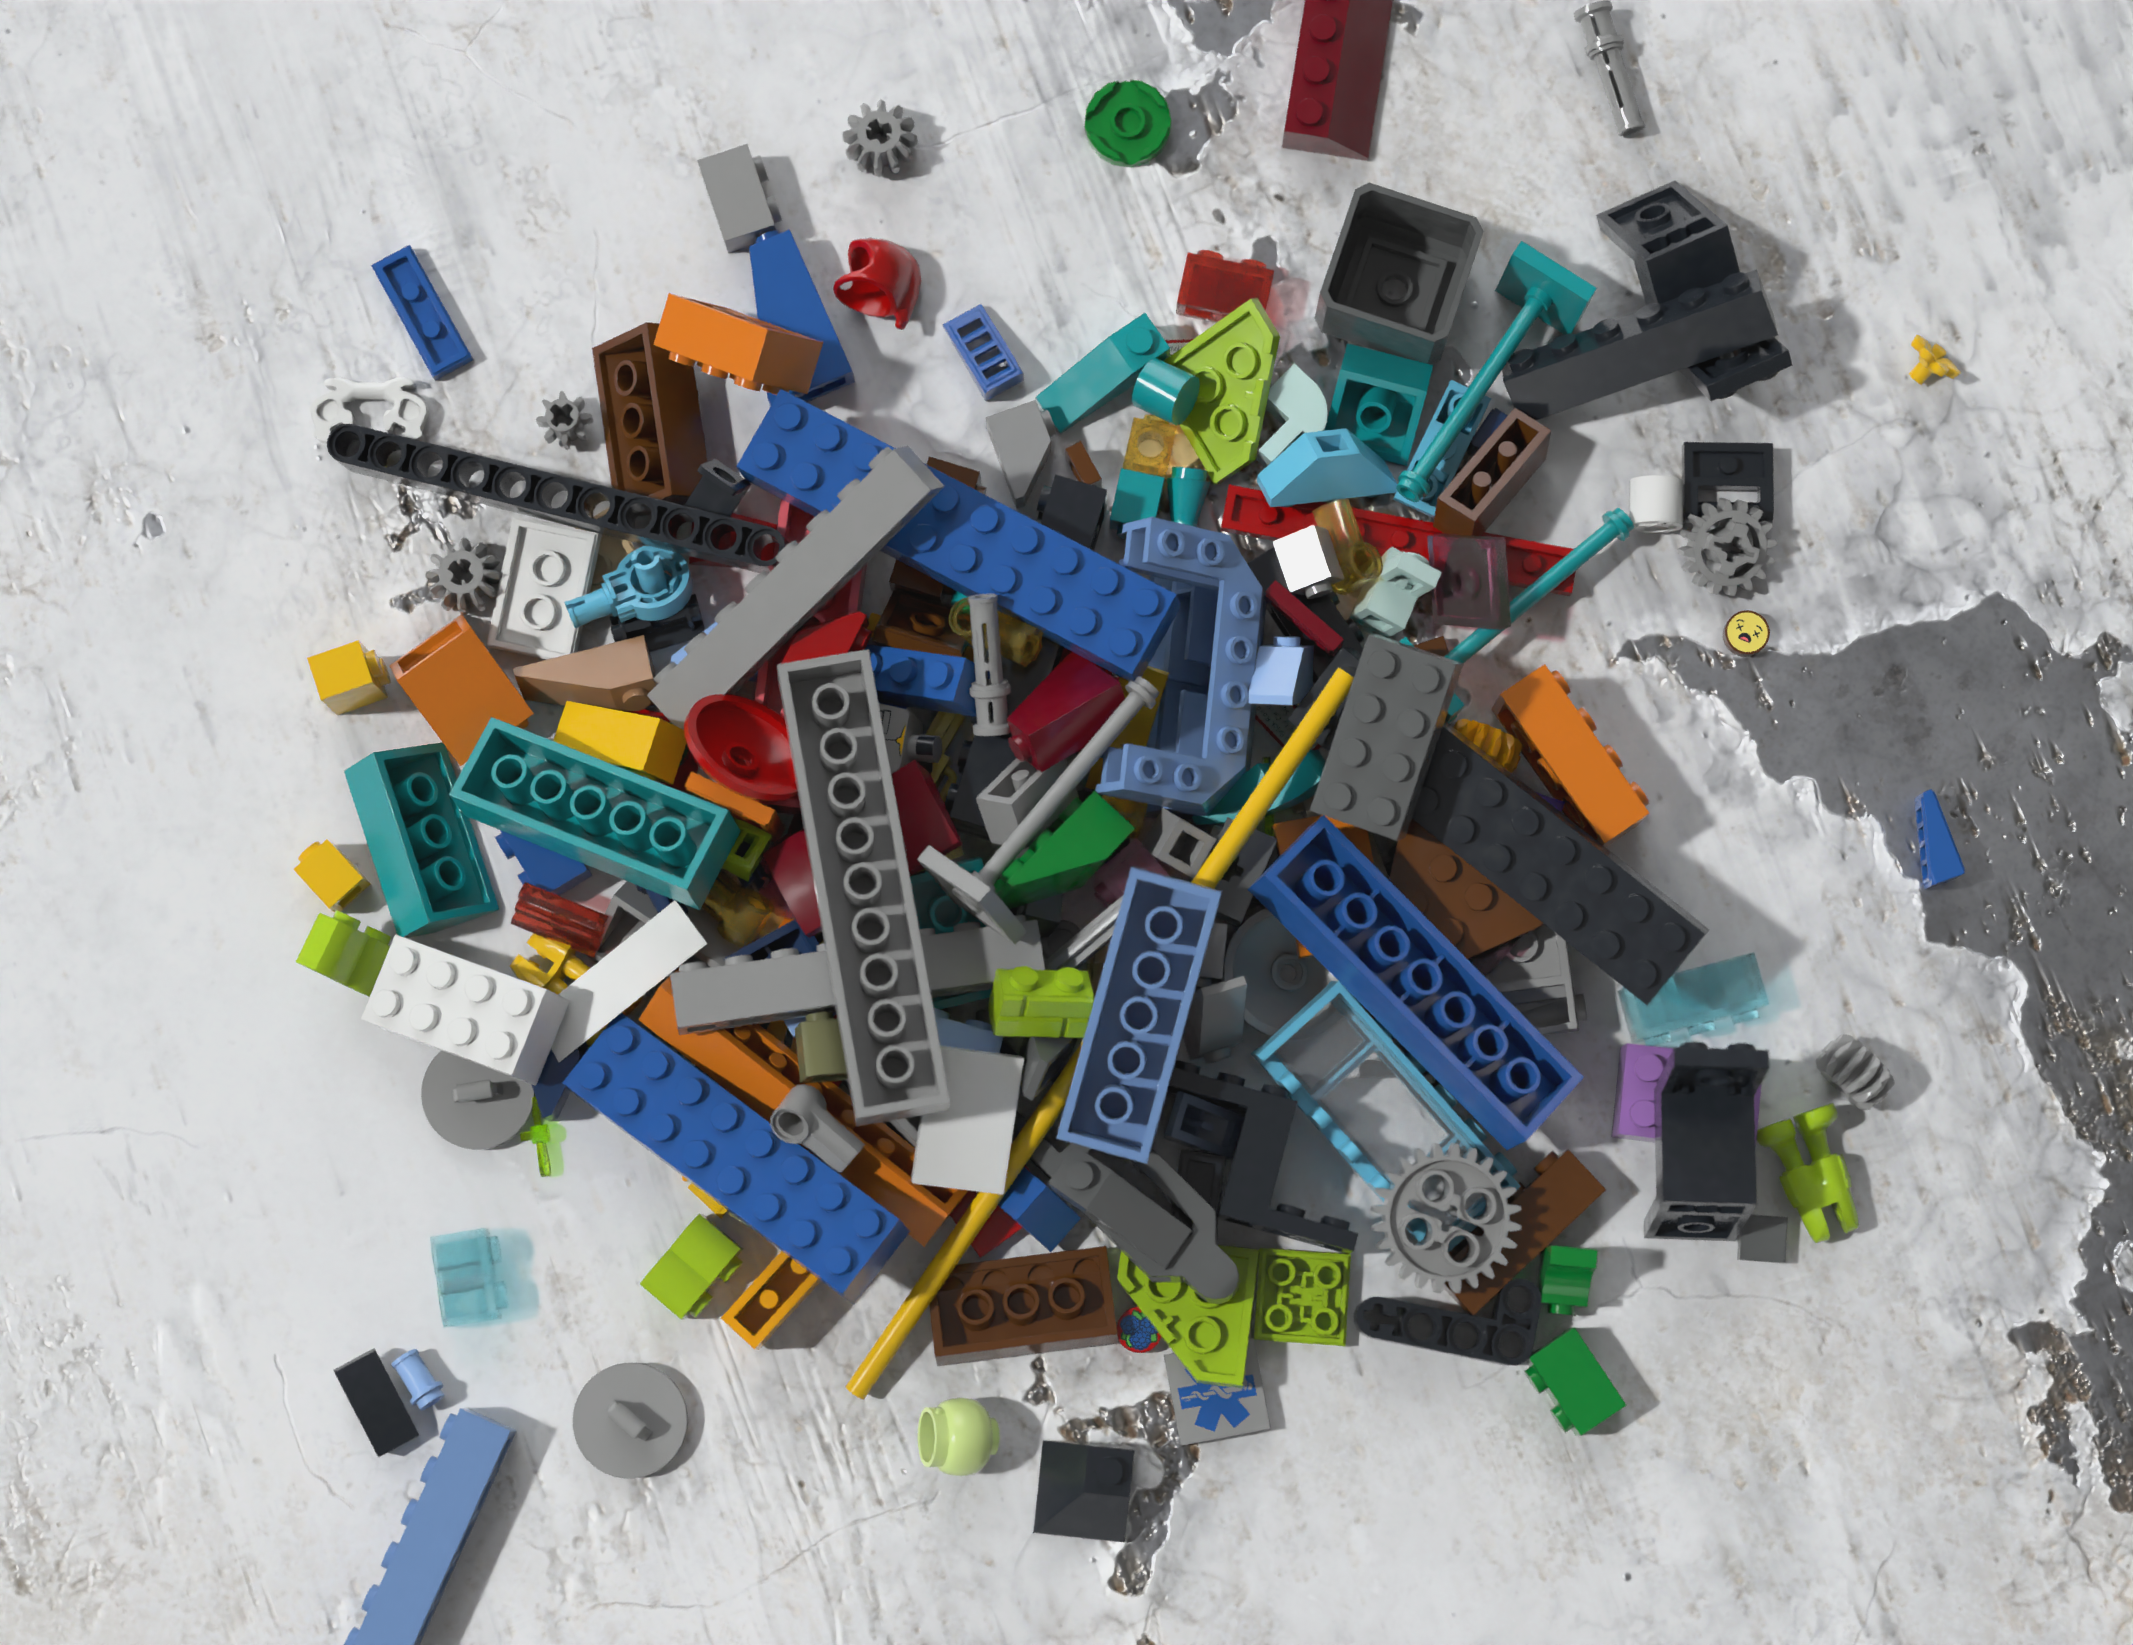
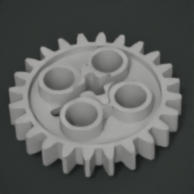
M1432 1143L1430 1157H1427L1420 1148L1413 1149L1414 1163L1411 1164L1402 1157L1397 1159L1398 1165L1402 1170L1399 1175L1385 1171L1384 1175L1391 1183L1390 1188L1376 1187L1375 1189L1378 1195L1385 1198L1384 1205H1374L1370 1208L1371 1211L1382 1215V1221L1371 1225V1230L1384 1232L1385 1237L1376 1243L1375 1246L1380 1250L1389 1248L1392 1250L1385 1263L1388 1266H1393L1401 1262L1403 1265L1398 1274V1277L1405 1280L1414 1272L1416 1273L1415 1287L1422 1289L1427 1281L1431 1279L1433 1292L1441 1293L1445 1281H1448L1452 1292L1460 1293L1461 1280L1465 1279L1472 1288H1477V1273L1481 1272L1486 1277L1493 1279L1495 1276L1490 1264L1493 1261L1503 1265L1508 1263L1500 1252L1502 1247H1517L1514 1241L1507 1238L1508 1231L1521 1230V1225L1509 1221V1215L1520 1211L1521 1206L1507 1203V1198L1512 1196L1517 1190L1511 1186L1501 1188L1500 1183L1507 1175L1506 1171L1499 1170L1491 1174L1489 1170L1494 1160L1491 1157H1485L1479 1163H1476L1477 1149L1470 1147L1463 1157H1460L1459 1144L1456 1143L1450 1144L1446 1155L1443 1154L1440 1144ZM1437 1175L1443 1181V1193L1436 1200L1430 1201L1423 1194V1183L1429 1176ZM1479 1192L1485 1198L1486 1207L1480 1216L1471 1218L1466 1212L1465 1203L1471 1194ZM1415 1200L1440 1211H1447L1451 1206L1449 1214L1481 1227L1484 1232L1481 1236H1477L1449 1224H1445L1441 1230L1442 1222L1409 1208L1408 1202ZM1421 1218L1426 1224V1235L1420 1242L1410 1243L1405 1234L1406 1226L1412 1219ZM1462 1235L1468 1241L1469 1250L1463 1259L1454 1261L1449 1256L1448 1245L1454 1237Z

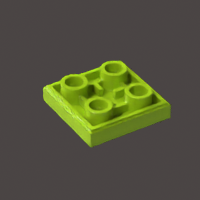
M1259 1248L1254 1340L1346 1346L1351 1254Z

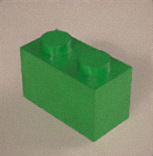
M1575 1327L1567 1329L1531 1353V1356L1526 1360L1529 1368L1524 1371L1526 1377L1539 1394L1544 1391L1547 1392L1555 1404V1407L1550 1409V1412L1565 1433L1572 1430L1575 1436H1582L1626 1406V1403Z

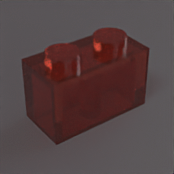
M1199 250L1197 254L1188 252L1177 299L1176 315L1217 323L1251 298H1258L1266 311L1274 270L1266 269V264L1253 259H1242L1240 263L1223 260V255L1210 250Z

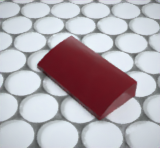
M916 760L891 774L910 877L924 869L917 859L928 846H931L945 856L963 845L931 774ZM803 828L763 853V856L795 919L805 935L811 938L821 932L822 927L805 830Z

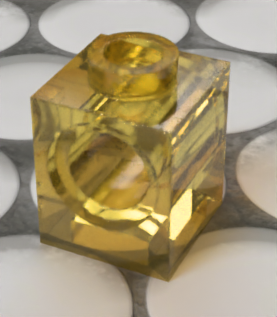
M1151 414L1144 415L1143 419L1134 417L1122 468L1164 477L1165 487L1176 441L1177 426L1169 425V422ZM1145 440H1155L1161 444L1163 450L1155 457H1147L1140 453L1138 446Z

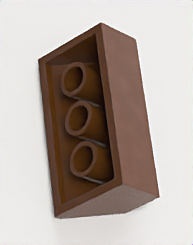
M646 322L592 348L611 485L614 489L684 506L703 477L697 469L701 464L708 462L694 367L668 359L669 350L653 345L659 323ZM645 511L638 516L650 515L652 513L651 511Z

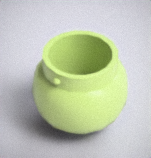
M953 1398L941 1402L937 1407H925L921 1412L918 1424V1449L921 1461L925 1467H938L940 1471L949 1475H972L979 1472L987 1464L990 1455L997 1453L999 1447L998 1423L995 1418H990L988 1411L980 1402L968 1398Z

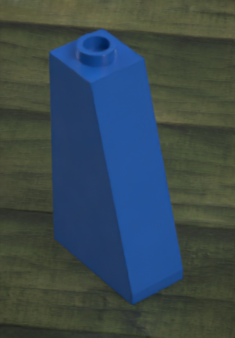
M790 229L781 233L779 230H772L762 234L755 240L756 244L749 246L758 319L823 342L808 394L789 391L790 394L808 403L854 383L853 370ZM767 392V398L771 406L777 395Z

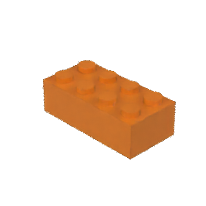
M1544 664L1502 692L1491 710L1506 732L1521 742L1523 745L1521 749L1522 755L1550 795L1555 799L1565 802L1562 809L1564 815L1604 847H1607L1637 827L1648 816L1649 811L1645 807L1649 804L1648 798L1636 782L1633 781L1629 784L1619 770L1623 767V764L1614 749L1608 744L1603 747L1593 733L1597 730V727L1588 712L1583 707L1577 710L1567 696L1571 693L1570 688L1562 675L1557 670L1551 673Z

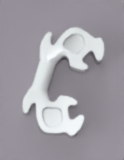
M405 377L394 378L385 382H354L345 378H330L324 381V385L327 389L335 391L321 395L312 402L310 407L311 417L315 425L314 436L325 445H327V439L331 431L342 424L356 425L355 416L351 411L346 410V405L355 400H386L394 404V407L391 410L385 411L383 417L385 430L392 434L396 427H400L405 432L399 436L419 441L425 439L423 430L429 417V410L425 402L418 396L405 392L406 390L417 388L412 379Z

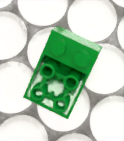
M1096 791L1084 802L1076 797L1063 810L1050 828L1047 827L1034 840L1022 857H1018L1000 876V879L994 884L996 889L994 892L1008 909H1012L1082 888L1135 828Z

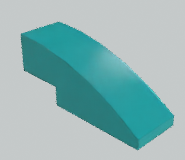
M1309 750L1264 817L1289 809L1315 796L1326 763L1319 750ZM1257 763L1237 781L1208 816L1191 817L1196 825L1225 823L1227 817L1234 820L1272 763Z

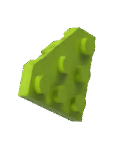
M1258 298L1249 299L1163 361L1199 378L1200 389L1196 403L1188 417L1179 425L1214 484L1223 483L1256 460L1280 340L1279 333Z
M1218 1245L1232 1259L1238 1269L1240 1278L1239 1290L1235 1296L1221 1304L1208 1303L1186 1283H1153L1121 1251L1117 1276L1118 1282L1195 1381L1202 1384L1243 1389L1259 1250Z

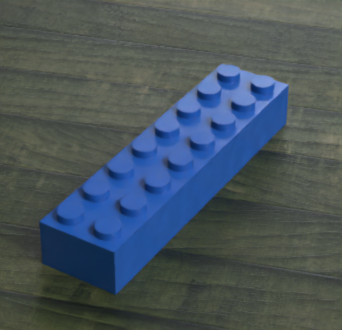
M1323 815L1309 826L1248 888L1277 920L1506 1150L1527 1141L1584 1078L1326 816Z
M620 1013L610 1021L562 1082L578 1098L853 1305L910 1232L899 1218L798 1143L791 1144L779 1139L767 1120L623 1013Z

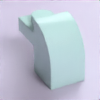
M1295 363L1270 387L1266 410L1283 426L1259 449L1257 461L1266 468L1303 433L1325 430L1327 422L1325 397L1318 385Z
M1391 547L1382 555L1367 577L1349 618L1383 637L1389 638L1405 629L1417 598L1436 587L1442 572L1429 566V561L1419 554L1406 553Z

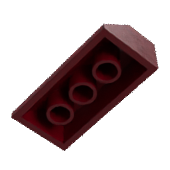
M1305 0L1282 148L1368 161L1393 0Z

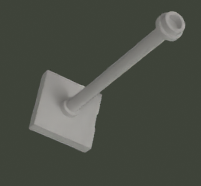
M1140 676L1134 682H1128L1125 686L1129 692L1126 699L979 873L973 871L970 874L931 846H928L917 859L955 904L1014 945H1016L1027 930L994 892L996 889L993 884L1143 706L1152 709L1156 704L1155 699L1159 695L1158 690Z

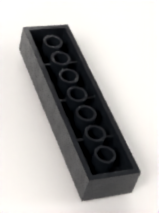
M1055 474L1052 487L1044 485L1037 505V511H1039L1037 521L1094 551L1107 511V489ZM1003 616L999 633L1001 639L1000 646L1002 647L1003 679L1008 680V684L1011 685V693L1007 695L1008 716H1010L1056 668L1064 647ZM990 701L991 716L994 717L993 703ZM974 716L971 718L973 725L977 723V718ZM1011 733L997 736L974 735L973 742L964 741L957 766H960L959 773L962 774L960 784L951 783L945 801V807L956 831L990 841L976 797L1016 759L1008 741L1012 737Z

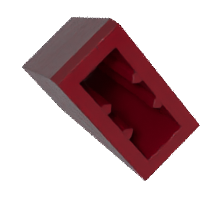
M1074 652L1068 654L1006 719L1012 737L1008 739L1009 745L1016 758L1020 762L1027 761L1042 773L1083 749L1126 699L1120 682Z

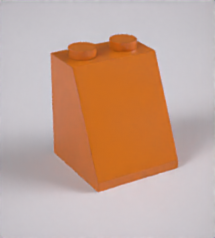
M463 615L455 618L389 665L397 682L460 766L469 759L491 717L524 730L529 725L527 718L534 714Z

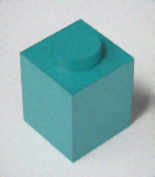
M1121 468L1109 520V529L1116 530L1118 537L1126 539L1127 534L1122 533L1123 524L1149 517L1157 518L1165 478Z

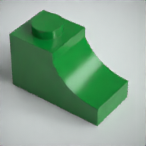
M1551 1245L1541 1251L1538 1288L1541 1293V1304L1548 1305L1547 1313L1575 1316V1308L1588 1307L1590 1284L1597 1266L1598 1250Z

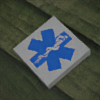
M1254 1338L1249 1339L1243 1389L1197 1383L1174 1353L1164 1355L1180 1446L1271 1429Z

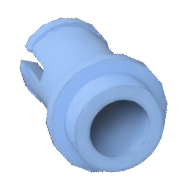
M417 1349L406 1352L391 1364L412 1395L410 1403L413 1406L418 1405L421 1411L433 1406L445 1396L441 1390L444 1386L443 1383L435 1381L419 1356Z

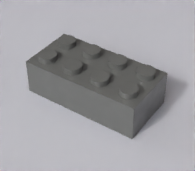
M1368 634L1310 811L1396 841L1406 838L1464 664L1380 635Z

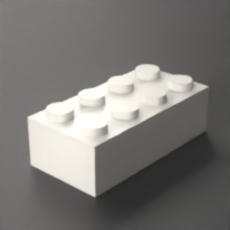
M395 935L361 1019L387 1031L536 1086L570 1000L545 988Z

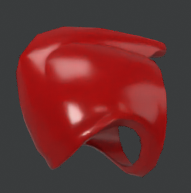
M875 238L853 240L848 249L850 273L843 275L835 281L833 291L836 298L846 307L868 316L883 318L893 315L896 317V328L904 330L919 297L921 286L919 264L908 250L891 241ZM852 281L849 289H841L840 286L842 284Z

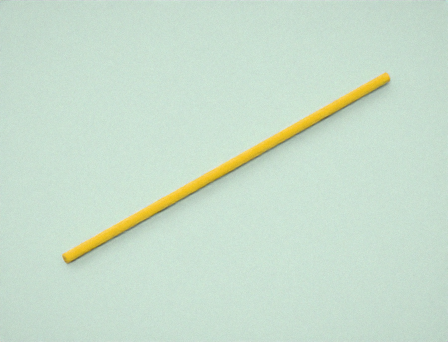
M1338 667L1191 883L1215 889L1348 695L1354 677ZM1083 1041L1011 1144L1004 1195L1064 1109ZM978 1192L845 1386L848 1391L860 1399L864 1400L1004 1195Z

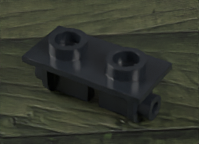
M696 594L691 595L684 608L666 619L646 621L634 617L621 622L618 616L610 617L612 625L610 627L614 642L644 635L649 652L689 642L705 630Z

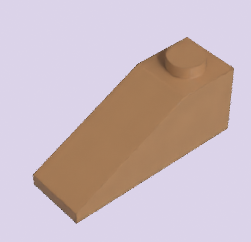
M644 635L513 668L515 679L524 700L565 706L566 701L623 712L640 711L650 705H654L647 694L657 685L654 680L656 674Z

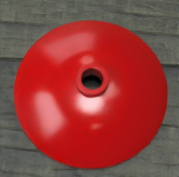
M730 694L709 695L698 700L692 706L684 722L685 739L698 765L714 781L740 796L759 801H781L798 794L785 719L758 702Z

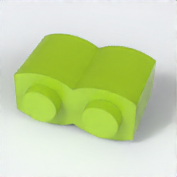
M336 910L333 918L319 912L296 963L370 997L390 946L388 944L392 937L369 926L366 927L363 933L358 930L361 921Z
M698 1214L649 1271L640 1285L681 1320L685 1319L689 1313L697 1318L713 1299V1296L708 1291L719 1278L726 1283L742 1265L743 1261L737 1256L743 1248L703 1214Z

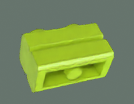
M1018 966L1014 969L996 968L993 989H991L988 1002L993 1035L1084 1038L1094 1003L1088 971H1078L1071 967H1064L1059 970H1035L1027 966Z

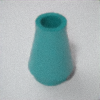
M1172 467L1171 478H1167L1170 518L1172 522L1197 527L1211 483L1206 481V470Z

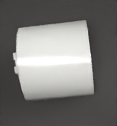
M1646 475L1632 478L1629 481V518L1634 524L1633 530L1655 534L1658 532H1673L1683 527V480L1681 478L1667 475Z

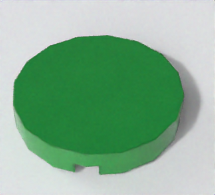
M1118 80L1108 83L1094 94L1086 107L1084 129L1088 143L1099 158L1114 166L1131 168L1147 164L1162 152L1169 140L1171 117L1167 101L1156 88L1143 81L1119 82Z

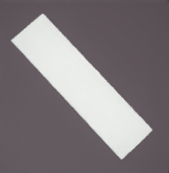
M674 900L558 994L570 1000L551 1047L558 1062H561L707 944L677 901Z

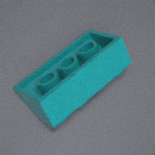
M443 742L373 752L344 770L398 936L410 938L435 933L499 910L470 818L464 816L449 796L457 779L447 748Z

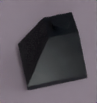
M1043 1440L1033 1533L1125 1543L1134 1450Z

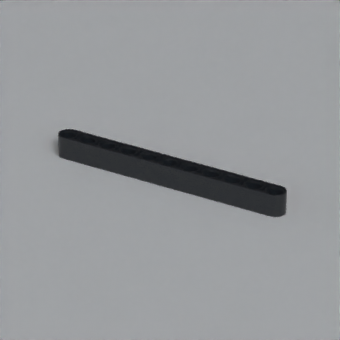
M354 424L337 426L331 431L327 439L329 454L333 459L354 473L757 573L765 571L769 574L779 562L775 557L768 561L761 560L763 548L772 542L779 543V553L789 544L782 534L772 527ZM360 440L358 451L354 455L346 457V450L349 444ZM401 450L399 462L394 466L387 467L389 455L394 451ZM442 460L441 471L436 476L428 477L430 465L435 461ZM484 470L482 482L476 487H469L471 475L477 471ZM521 480L525 481L526 487L524 492L518 497L511 498L510 490L512 486ZM567 491L566 502L561 507L552 508L553 497L558 492ZM609 501L610 506L607 514L601 518L594 519L593 510L595 506L600 502ZM645 511H651L652 518L650 523L645 528L635 529L637 516ZM685 522H694L692 534L683 540L677 539L678 528ZM736 532L737 537L734 545L727 550H719L718 546L721 537L726 533Z

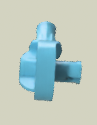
M642 546L623 558L616 571L602 576L604 583L601 584L602 588L564 603L574 628L613 614V617L618 616L621 622L634 617L646 621H657L671 617L684 608L692 595L693 581L688 564L680 553L652 546ZM664 571L669 572L672 576L670 577V576H669L667 573H665Z

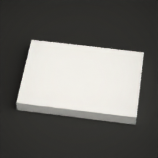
M513 516L501 572L502 578L498 586L486 647L547 660L578 652L583 625L574 628L564 602L590 593L602 534Z
M940 1046L950 1107L948 1111L920 1115L911 1182L913 1184L1004 1195L1024 1058L1017 1055Z

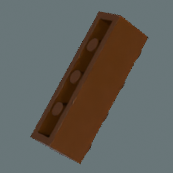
M1569 1149L1559 1156L1552 1150L1533 1168L1538 1176L1527 1187L1518 1182L1521 1187L1507 1199L1508 1204L1521 1206L1520 1211L1509 1215V1221L1521 1225V1230L1508 1231L1507 1238L1514 1241L1517 1247H1502L1500 1252L1508 1263L1503 1265L1493 1261L1490 1264L1495 1277L1491 1279L1481 1272L1477 1273V1288H1472L1465 1279H1462L1460 1293L1452 1292L1448 1281H1445L1444 1290L1467 1314L1475 1315L1606 1191L1603 1185ZM1477 1226L1471 1233L1481 1236L1484 1231L1481 1227ZM1468 1242L1461 1249L1455 1246L1449 1252L1452 1260H1461L1467 1255L1469 1250Z

